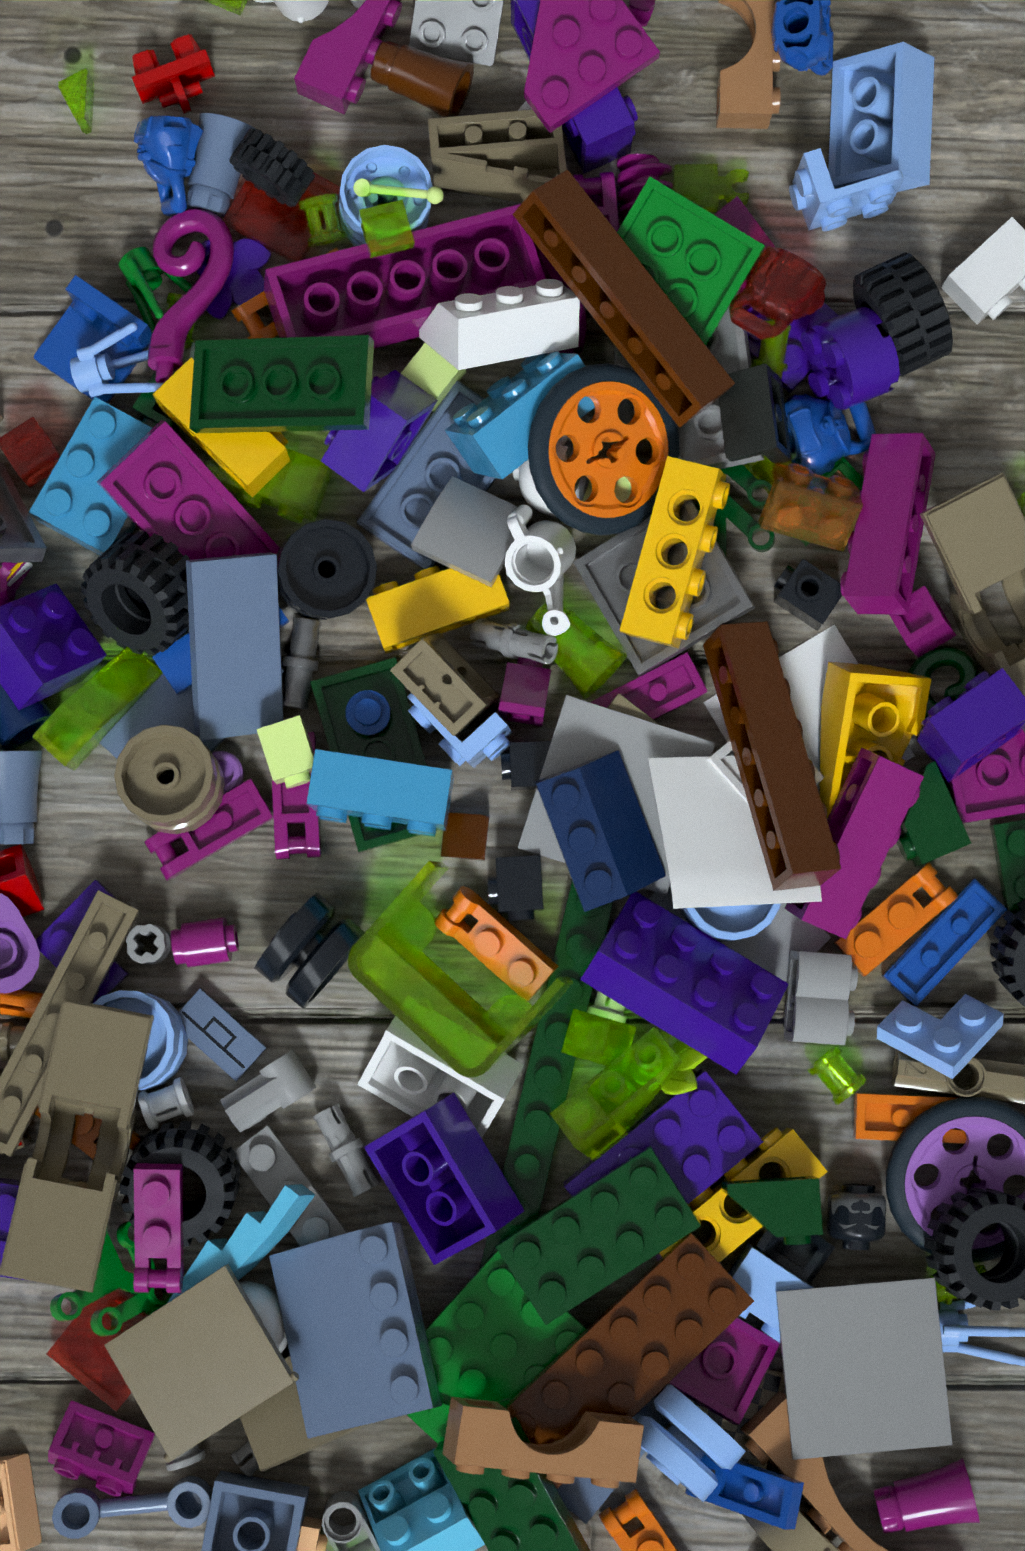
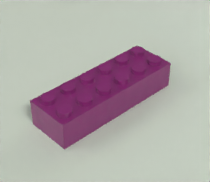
M520 204L265 269L264 293L279 338L369 335L374 340L375 349L419 337V329L437 304L455 300V297L460 294L486 295L496 293L498 288L504 286L518 288L535 286L539 280L546 279L533 240L512 215Z

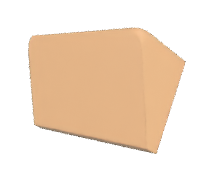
M27 1453L0 1457V1551H25L39 1545L42 1540L30 1457Z

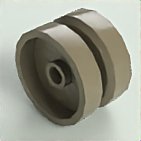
M160 725L141 731L127 742L119 754L114 773L118 796L127 809L143 823L158 832L181 834L196 830L213 817L222 803L225 781L220 763L199 737L182 727Z

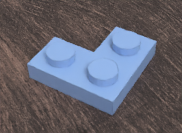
M965 994L940 1020L902 1000L877 1026V1039L953 1079L1003 1026L1004 1013Z

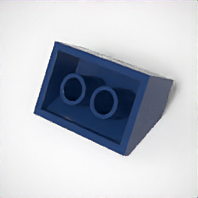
M619 750L534 782L584 912L626 897L666 876Z

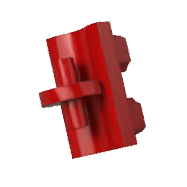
M191 34L174 39L170 43L176 60L160 66L154 50H145L132 56L135 76L132 79L142 104L159 98L163 108L179 103L183 114L192 112L187 99L202 94L200 82L213 78L215 75L206 49L200 50Z

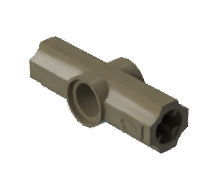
M896 1049L892 1066V1086L953 1094L962 1097H986L997 1101L1025 1104V1065L973 1057L967 1063L972 1071V1080L968 1086L958 1088L948 1076Z

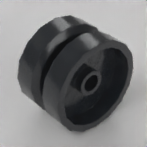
M323 519L307 523L285 538L276 553L278 595L289 609L304 618L327 620L350 614L366 601L375 586L377 564L373 548L360 531L345 522ZM321 562L322 565L329 562L332 566L333 571L327 575L328 578L322 577L318 572V566Z
M319 893L314 894L297 912L288 918L271 939L270 945L254 967L266 979L274 983L281 981L296 966L298 969L289 980L285 994L302 1009H305L331 981L367 934L350 919H345L338 922L327 935H324L323 932L335 916L336 907Z

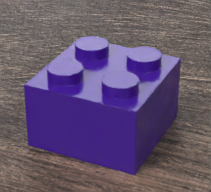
M396 370L382 378L375 376L372 379L369 430L330 431L324 441L328 449L321 462L361 491H367L392 473L411 446L438 400Z
M57 583L0 606V684L18 710L82 682L107 656Z
M1003 668L991 676L987 671L980 673L964 686L966 690L958 696L957 700L953 701L950 696L944 698L927 712L929 716L921 722L924 728L917 741L930 759L936 762L939 771L948 783L1017 736L1025 727V696Z

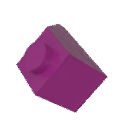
M519 657L517 664L507 662L498 710L499 716L503 721L543 726L551 669L543 668L541 662L524 657Z

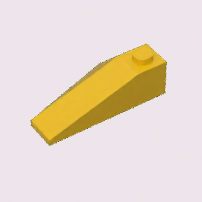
M828 662L821 703L820 773L824 778L820 781L819 794L820 799L827 808V818L861 747L901 766L904 765L903 754L913 734L918 736L923 726L921 722L925 719L931 678L866 664Z

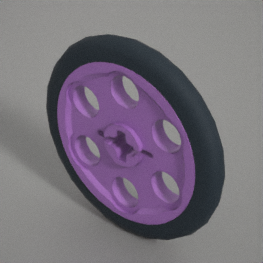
M960 1097L938 1103L922 1112L903 1130L892 1148L886 1168V1195L890 1211L898 1226L917 1247L932 1255V1250L924 1247L925 1237L932 1238L933 1229L927 1228L931 1213L942 1202L952 1205L951 1195L957 1192L967 1194V1188L960 1179L961 1177H969L973 1166L975 1174L981 1181L980 1183H973L971 1188L977 1187L984 1190L989 1188L1004 1193L1003 1185L1008 1177L1018 1174L1025 1177V1114L1005 1102L986 1097ZM954 1128L962 1129L966 1133V1143L963 1147L955 1151L945 1149L942 1144L945 1133ZM996 1134H1005L1009 1136L1011 1141L1008 1152L1002 1156H992L987 1151L989 1139ZM930 1163L935 1165L938 1169V1176L934 1183L928 1186L918 1185L914 1180L916 1169L923 1164ZM1025 1191L1017 1197L1025 1200ZM998 1224L991 1231H980L976 1236L972 1246L973 1263H981L1002 1257L1005 1239Z

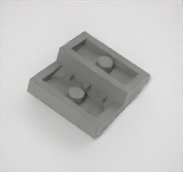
M452 476L411 544L412 550L492 588L505 563L506 552L515 541L508 527L507 517L517 506Z

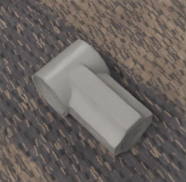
M294 1050L276 1059L259 1071L260 1075L220 1099L226 1114L239 1132L249 1129L280 1107L282 1109L288 1107L317 1088Z

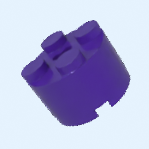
M857 308L814 325L810 330L801 334V343L809 357L812 369L808 376L812 392L818 398L825 396L828 401L832 400L834 406L840 410H846L892 391L894 388L891 387V384L898 382L899 360L894 342L890 335L882 337L876 325L883 322L870 308Z

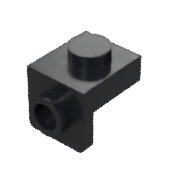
M763 1226L759 1231L758 1238L760 1240L756 1245V1248L809 1285L835 1249L833 1245L818 1235H811L810 1244L784 1245L783 1237H775Z

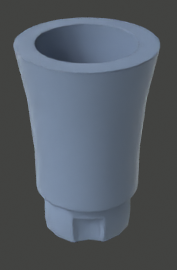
M200 113L199 127L203 130L195 152V167L192 169L187 184L190 187L186 197L187 208H201L209 210L220 218L226 217L230 200L235 197L241 173L237 172L233 168L234 166L230 164L229 158L250 128L255 130V128L247 123L224 115Z
M0 751V844H33L35 842L33 822H37L38 781L43 751Z

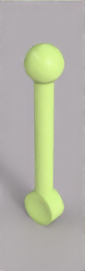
M358 179L353 186L355 194L360 197H368L373 193L427 199L431 204L440 203L444 197L442 189L437 186L423 190L375 185L367 179Z

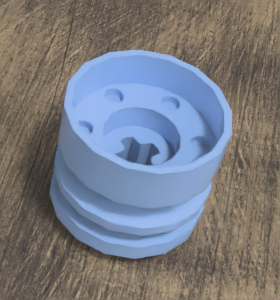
M381 145L367 148L352 158L342 174L339 194V218L342 230L353 246L427 228L431 203L427 199L373 193L368 197H360L355 194L353 188L354 183L358 179H367L375 185L428 190L433 187L430 174L417 156L404 148ZM383 203L386 208L392 207V214L386 215L383 209L377 210V205Z

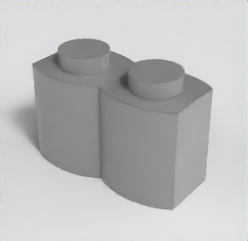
M791 950L787 983L789 985L787 987L788 996L784 1015V1040L845 1045L846 1038L853 1034L855 1025L854 1011L849 1009L848 1004L850 991H855L858 982V969L855 964H852L851 955Z

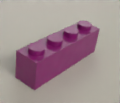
M923 433L872 434L869 451H866L863 455L864 481L862 491L857 492L855 499L857 520L855 531H851L849 534L848 551L850 559L848 570L843 572L840 584L842 596L857 614L908 615L924 526L919 513L927 508L936 456L935 451Z
M861 747L827 818L833 842L836 843L840 852L841 869L820 886L822 902L787 903L784 909L802 921L846 939L850 930L858 924L861 918L862 905L870 889L877 884L881 876V866L889 849L899 839L901 833L900 826L908 809L916 803L919 797L920 784L924 776Z

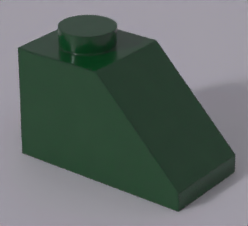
M935 761L923 766L918 771V774L924 776L920 784V794L916 803L906 813L900 826L901 835L897 841L906 861L912 859L915 867L972 844Z
M800 1176L722 1181V1191L775 1237H783L784 1245L810 1244L811 1235H823L819 1178Z

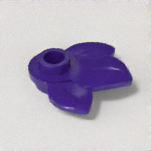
M244 238L233 242L234 259L230 274L221 291L206 309L212 317L222 320L233 302L240 306L264 291V279L258 270L269 261L271 253L258 241ZM209 240L201 243L206 250V254L201 268L196 271L199 276L202 275L209 261Z

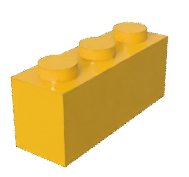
M191 357L153 393V396L159 408L253 498L290 462L285 447L288 441L281 432L195 433L189 429L194 359Z
M439 566L430 567L414 574L415 581L401 586L398 585L397 581L382 584L372 590L373 596L366 599L385 654L416 644L422 638L439 632L444 634L472 624L479 618L486 619L510 610V603L500 575L497 576L491 588L451 568L440 571Z

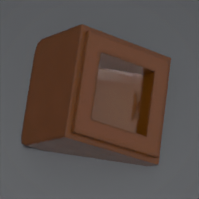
M449 812L446 831L443 830L441 857L485 861L489 815Z

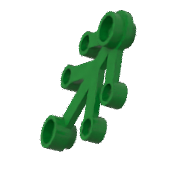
M126 1221L118 1227L116 1236L119 1244L128 1249L135 1266V1245L128 1237V1229L130 1226H133L129 1221ZM107 1232L93 1293L75 1290L58 1294L50 1303V1312L58 1321H69L76 1319L81 1314L83 1307L116 1289L133 1294V1296L115 1307L101 1308L93 1313L90 1321L93 1332L98 1336H109L119 1332L123 1322L139 1313L145 1312L150 1315L166 1305L173 1293H167L166 1288H161L162 1299L158 1300L154 1294L155 1288H150L149 1293L134 1292V1273L124 1270ZM151 1258V1269H156L155 1264ZM64 1298L71 1304V1311L68 1315L61 1309V1303ZM104 1314L109 1315L111 1318V1326L108 1330L102 1325Z

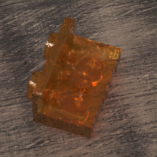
M775 463L772 470L774 483L758 520L760 528L844 552L863 507L858 487L851 480L842 476L832 475L830 478L814 474L809 468L800 464L790 463L786 466Z

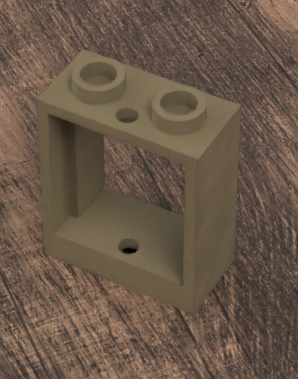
M440 632L422 638L390 670L453 736L471 726L500 697L495 689ZM459 667L466 669L467 674L465 677L457 671Z

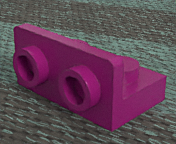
M71 1400L48 1450V1462L54 1465L53 1470L66 1478L78 1480L81 1475L96 1481V1488L109 1495L119 1497L122 1492L132 1495L136 1487L137 1478L155 1439V1433Z

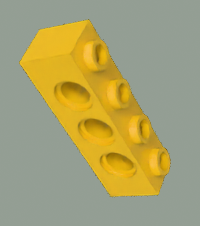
M667 456L620 632L678 649L681 639H688L694 620V615L689 613L693 596H700L706 577V571L701 570L705 552H712L717 539L718 527L713 526L717 509H724L730 490V484L725 482L726 475L719 468ZM689 500H697L700 510L696 518L691 521H681L679 516L681 506ZM678 543L686 544L688 549L686 559L681 564L670 565L667 558L670 548ZM672 586L676 594L674 603L666 609H659L656 605L658 591L663 587Z
M776 1127L761 1138L763 1143L758 1146L760 1150L749 1160L743 1158L724 1174L726 1179L723 1181L759 1179L760 1168L768 1162H775L779 1166L781 1171L780 1178L814 1176L820 1179L828 1171L794 1129L786 1128L781 1132ZM722 1182L713 1190L709 1186L689 1203L699 1220H706L711 1225V1238L703 1246L718 1262H721L762 1227L745 1210L737 1216H729L726 1213L724 1200L727 1194L722 1191ZM678 1240L677 1242L667 1247L658 1254L661 1257H663L680 1240Z

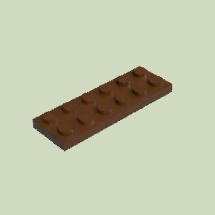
M689 1233L674 1245L504 1408L509 1411L511 1418L517 1417L531 1444H549L564 1438L577 1426L585 1411L630 1416L632 1418L740 1316L754 1300L692 1233ZM553 1482L556 1489H558L563 1484Z

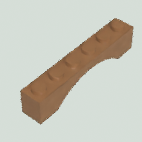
M778 1391L740 1429L749 1439L744 1444L745 1448L762 1466L769 1461L781 1475L804 1482L801 1497L811 1507L806 1515L824 1534L831 1529L842 1541L837 1547L838 1551H892L884 1548L867 1536L856 1526L841 1506L829 1482L823 1457L792 1459L786 1394Z

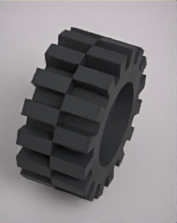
M250 128L230 156V164L234 166L233 168L237 172L243 174L242 177L245 180L251 181L255 188L263 190L270 198L273 199L274 197L283 205L295 207L314 180V171L307 166L308 164L303 159L297 157V153L292 149L288 150L284 147V143L279 140L275 141L267 133L264 135L261 130Z

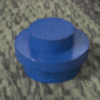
M364 690L358 692L351 697L346 706L347 722L359 734L375 735L381 732L389 723L391 716L389 703L383 695L376 691Z

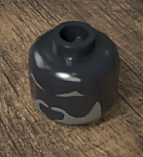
M839 1184V1191L832 1192L828 1197V1234L835 1239L843 1240V1249L870 1250V1241L882 1239L886 1232V1198L882 1194L875 1192V1185Z

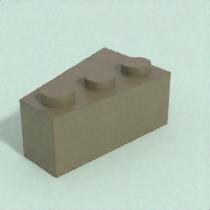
M533 110L428 119L434 186L523 203L533 190L566 171L562 125L549 133Z

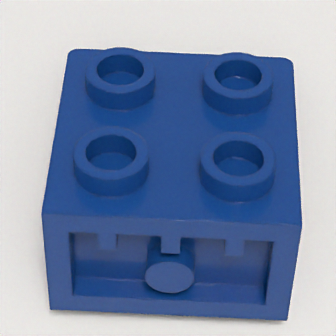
M75 275L65 289L73 302L34 354V359L77 389L70 369L71 358L78 357L77 349L91 346L132 322L136 323L138 327L136 331L99 352L100 355L107 353L111 360L147 350L152 331L148 324ZM137 364L116 369L115 379L109 380L108 384L124 383ZM89 391L83 392L91 400L94 399V397L91 398ZM103 394L96 396V398L109 404L115 394Z

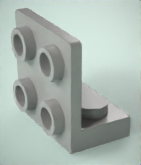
M415 0L409 46L445 58L491 66L495 61L504 0Z

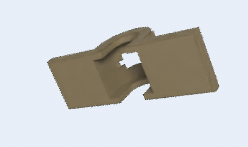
M1000 472L919 514L956 589L951 592L950 605L965 643L978 663L988 673L994 674L1003 668L1025 696V638L1022 639L1023 643L1019 644L1018 647L1015 643L1006 647L990 622L980 596V591L1002 581L1006 599L1017 621L1025 631V517L1004 473Z
M63 998L38 1103L41 1118L32 1158H28L27 1162L24 1163L0 1266V1275L93 1293L113 1202L116 1201L119 1194L120 1183L123 1179L122 1174L126 1167L135 1122L134 1107L154 1016ZM85 1113L92 1114L93 1118L102 1119L96 1146L97 1150L88 1183L81 1181L73 1182L69 1181L70 1179L61 1178L69 1156V1147L72 1142L76 1122L75 1116L76 1114L84 1116Z

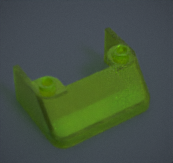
M428 861L352 947L348 956V966L352 975L453 1070L465 1077H477L488 1072L519 1043L574 982L568 976L557 978L534 1005L522 996L511 994L499 998L486 1011L422 952L433 940L437 926L435 925L434 915L420 900L449 869L443 862Z

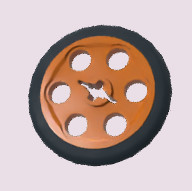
M609 363L587 365L567 374L557 382L537 409L531 424L528 441L529 469L535 488L547 508L564 524L583 533L601 536L627 531L640 525L652 514L667 456L679 458L680 454L679 432L672 417L634 370ZM587 396L594 403L595 414L589 422L585 423L580 419L577 409L580 400ZM624 399H629L634 406L633 419L627 424H624L618 417V406ZM564 435L571 439L574 448L573 454L567 461H562L556 454V444L559 438ZM645 438L650 442L653 452L650 460L642 464L636 457V446L639 441ZM602 442H617L612 444L611 448L606 451L608 458H591L597 456L598 452L603 449ZM582 476H586L592 484L591 495L585 501H580L575 494L576 481ZM622 477L627 478L631 484V494L624 502H620L614 492L616 482Z

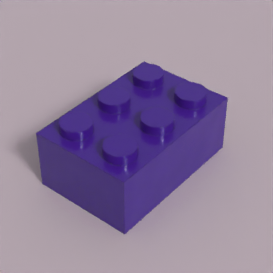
M455 1093L450 1094L364 1147L433 1265L495 1233L525 1211Z

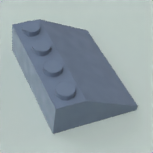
M389 1222L269 1256L293 1372L296 1371L299 1375L296 1386L307 1438L442 1406L402 1223Z

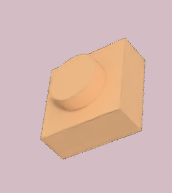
M305 1516L301 1526L297 1551L327 1550L328 1538L325 1534H321L322 1519Z

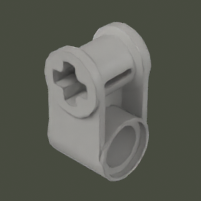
M351 1491L334 1493L326 1502L322 1517L323 1531L333 1550L380 1551L362 1500ZM347 1508L354 1513L356 1520L350 1525L340 1526L334 1522L331 1514L336 1509Z

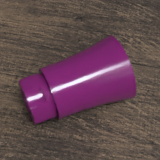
M963 1458L914 1477L893 1481L894 1486L888 1485L873 1489L884 1534L897 1532L904 1528L906 1532L949 1524L980 1523Z

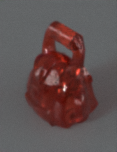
M767 246L746 278V287L732 300L729 313L733 324L761 340L775 338L784 332L794 320L814 314L815 311L823 307L825 301L824 289L827 285L825 277L816 267L794 253L782 248ZM749 305L761 316L775 321V324L771 326V324H769L768 322L762 320L761 318L750 313L742 307Z

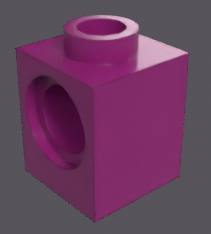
M926 586L912 593L908 615H890L906 645L918 658L957 636L937 600Z

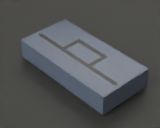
M202 988L178 1012L181 1016L187 1038L236 1082L267 1049L258 1038Z

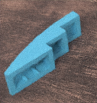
M302 1184L285 1185L267 1213L264 1211L248 1212L244 1215L229 1240L226 1238L208 1240L183 1278L182 1293L229 1264L239 1281L256 1267L289 1232L316 1194ZM173 1293V1295L167 1303H169L182 1293Z

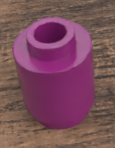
M225 917L182 923L181 928L171 930V946L176 965L186 964L190 968L229 962L232 960V952L239 951L235 924L228 925Z

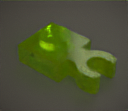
M674 164V191L708 212L718 211L719 199H725L728 203L738 196L742 203L746 205L749 200V193H737L732 189L731 185L735 182H747L749 171L734 169L726 176H718V164Z

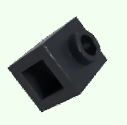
M802 559L796 569L787 565L773 586L780 591L774 603L818 631L842 597L841 583Z
M540 855L495 858L497 877H488L489 904H498L499 913H508V921L534 920V911H543L544 909Z

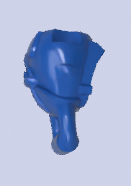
M779 0V2L775 3L772 20V42L774 51L778 52L784 63L798 71L811 69L816 75L820 76L826 75L833 68L834 32L830 27L831 9L829 7L831 0Z
M150 116L138 123L134 133V142L138 144L137 153L139 154H137V158L143 162L145 171L157 184L162 213L170 217L187 209L184 178L190 176L193 167H195V152L203 130L198 125L193 124L191 119L187 117Z
M808 394L794 395L789 398L785 403V412L792 458L789 464L793 471L800 476L820 477L826 472H830L834 468L835 463L842 457L867 451L870 447L871 436L876 434L866 402L849 408L860 442H855L851 440L850 430L842 410L836 408L832 400L826 401L813 398Z

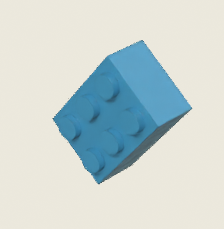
M556 351L530 356L521 363L522 371L511 379L507 376L498 380L488 388L487 393L489 396L478 405L471 403L463 407L453 416L455 422L445 429V432L473 473L504 479L529 459L528 441L530 428L537 409L557 382L567 374L585 367L578 354L559 353ZM587 396L581 399L578 404L577 412L580 419L595 408L593 401Z
M94 397L29 513L39 523L94 553L102 555L125 534L133 533L136 524L99 486L97 481L136 445L152 427Z
M315 749L306 804L317 811L316 816L320 817L319 819L346 823L348 815L361 817V823H364L366 827L391 830L392 822L407 825L408 833L435 837L436 829L446 831L454 775L453 771L449 769Z

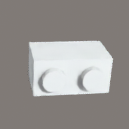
M1011 217L950 273L941 288L977 325L987 315L992 320H995L1013 302L1008 296L1020 286L1025 291V229Z

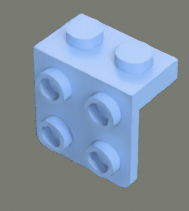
M821 148L803 153L798 169L795 171L792 181L793 185L789 186V193L794 209L796 211L802 210L808 231L819 227L822 228V231H830L846 224L847 218L863 214L864 218H872L886 212L889 209L888 205L892 203L904 178L901 170H897L834 189Z
M412 693L407 696L414 704L407 711L429 734L435 729L442 734L444 738L438 744L459 766L467 761V763L475 768L486 757L491 761L495 760L509 747L510 742L507 737L513 732L496 712L468 738L461 742Z

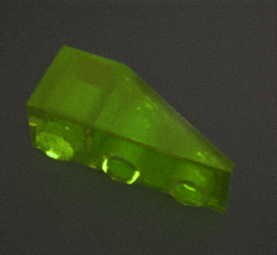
M287 449L290 462L252 498L213 459L202 461L229 492L237 494L236 500L257 509L261 508L262 503L278 509L277 515L295 523H302L303 518L315 522L333 474L332 469L322 463L321 460Z
M126 647L65 700L32 737L65 767L75 771L100 744L101 739L162 675V671L143 653L141 655L133 653L129 647Z
M653 1027L552 1111L550 1115L572 1145L593 1160L629 1130L681 1065L682 1060L660 1032Z

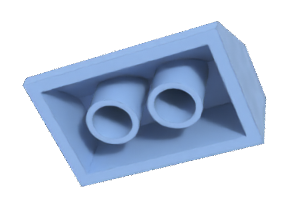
M900 42L833 61L828 171L834 189L897 170H901L904 178L898 192L930 185L934 83L933 56L905 42Z

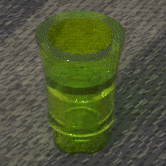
M546 603L527 622L526 630L547 635L542 626L543 616L548 611ZM563 605V611L569 618L570 627L566 632L554 636L557 639L555 643L558 644V653L554 662L571 680L583 699H586L612 677L625 661L627 654L605 640L572 610L568 611Z

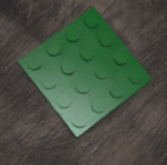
M496 1250L425 1329L442 1406L407 1414V1416L438 1444L445 1440L451 1397L496 1401L505 1407L587 1328L569 1311L545 1325L504 1259Z

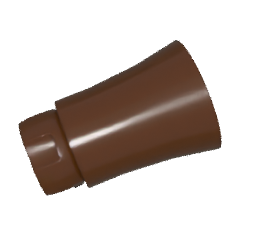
M390 41L382 42L379 46L371 68V79L373 81L388 86L389 91L407 97L442 117L459 115L468 97L474 74L473 63L448 59L419 50L407 44L401 46Z

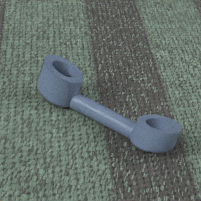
M195 1476L181 1478L174 1484L170 1492L99 1499L93 1491L86 1488H75L67 1491L58 1500L53 1509L52 1521L54 1528L59 1534L70 1539H79L87 1536L94 1530L100 1518L168 1511L172 1520L181 1527L193 1528L200 1526L208 1518L212 1488L206 1481Z

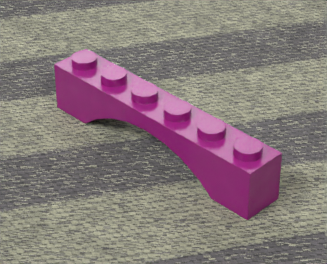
M366 0L350 18L332 31L313 39L294 78L298 94L345 115L350 103L357 104L361 98L366 84V79L363 78L369 64L373 65L375 54L379 46L384 42L381 38L387 25L394 27L401 13L402 2H399V0Z

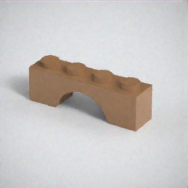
M718 0V3L733 9L744 19L751 34L752 47L739 62L720 70L717 83L716 128L768 129L772 114H779L780 87H773V72H779L781 58L778 52L774 51L772 42L774 0Z
M451 1397L442 1454L453 1464H456L457 1471L468 1474L480 1475L484 1474L485 1468L502 1469V1475L516 1479H529L530 1472L547 1474L546 1479L557 1483L573 1484L575 1477L591 1478V1484L599 1487L619 1488V1481L636 1483L644 1425L630 1416L585 1411L577 1426L564 1438L549 1444H531L522 1441L518 1437L512 1425L509 1411L498 1402Z

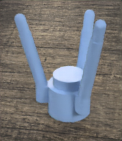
M132 322L93 345L76 350L78 357L71 358L70 369L74 383L81 393L89 391L91 398L103 394L155 392L164 384L149 382L108 384L109 380L115 379L116 369L148 360V350L111 360L107 353L102 355L99 353L136 331L138 328L136 323Z
M964 1300L940 1301V1310L938 1312L943 1352H958L1025 1367V1357L960 1343L968 1342V1336L1025 1337V1328L968 1326L967 1314H958V1311L976 1307L975 1305Z

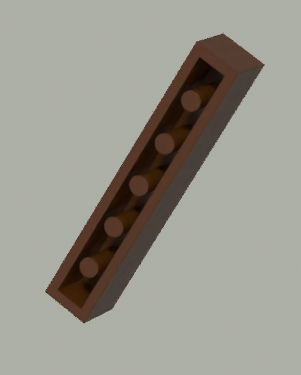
M568 169L533 190L512 214L679 428L713 404L735 384Z
M768 621L720 625L705 641L703 648L773 891L821 886L841 869L840 852L832 839L827 822V808L820 799L815 782L814 765L808 758L802 738V725L799 719L796 718L790 698V685L788 680L784 678L778 658L777 642L772 638Z

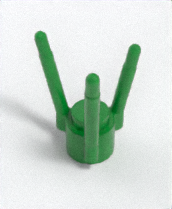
M138 247L129 251L121 258L118 264L121 272L127 279L125 284L135 299L142 319L148 324L152 333L156 325L148 305L156 318L161 319L164 316L159 302L153 293L163 281L161 274L164 273L185 293L192 287L183 277L171 276L161 270L147 247Z

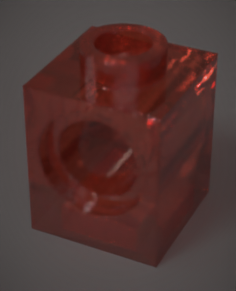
M31 417L0 437L1 450L18 476L29 488L49 476L61 456L34 417Z

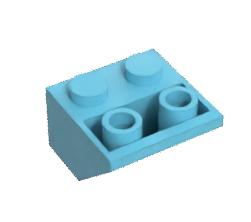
M435 1448L358 1490L380 1551H475L485 1545L434 1455Z

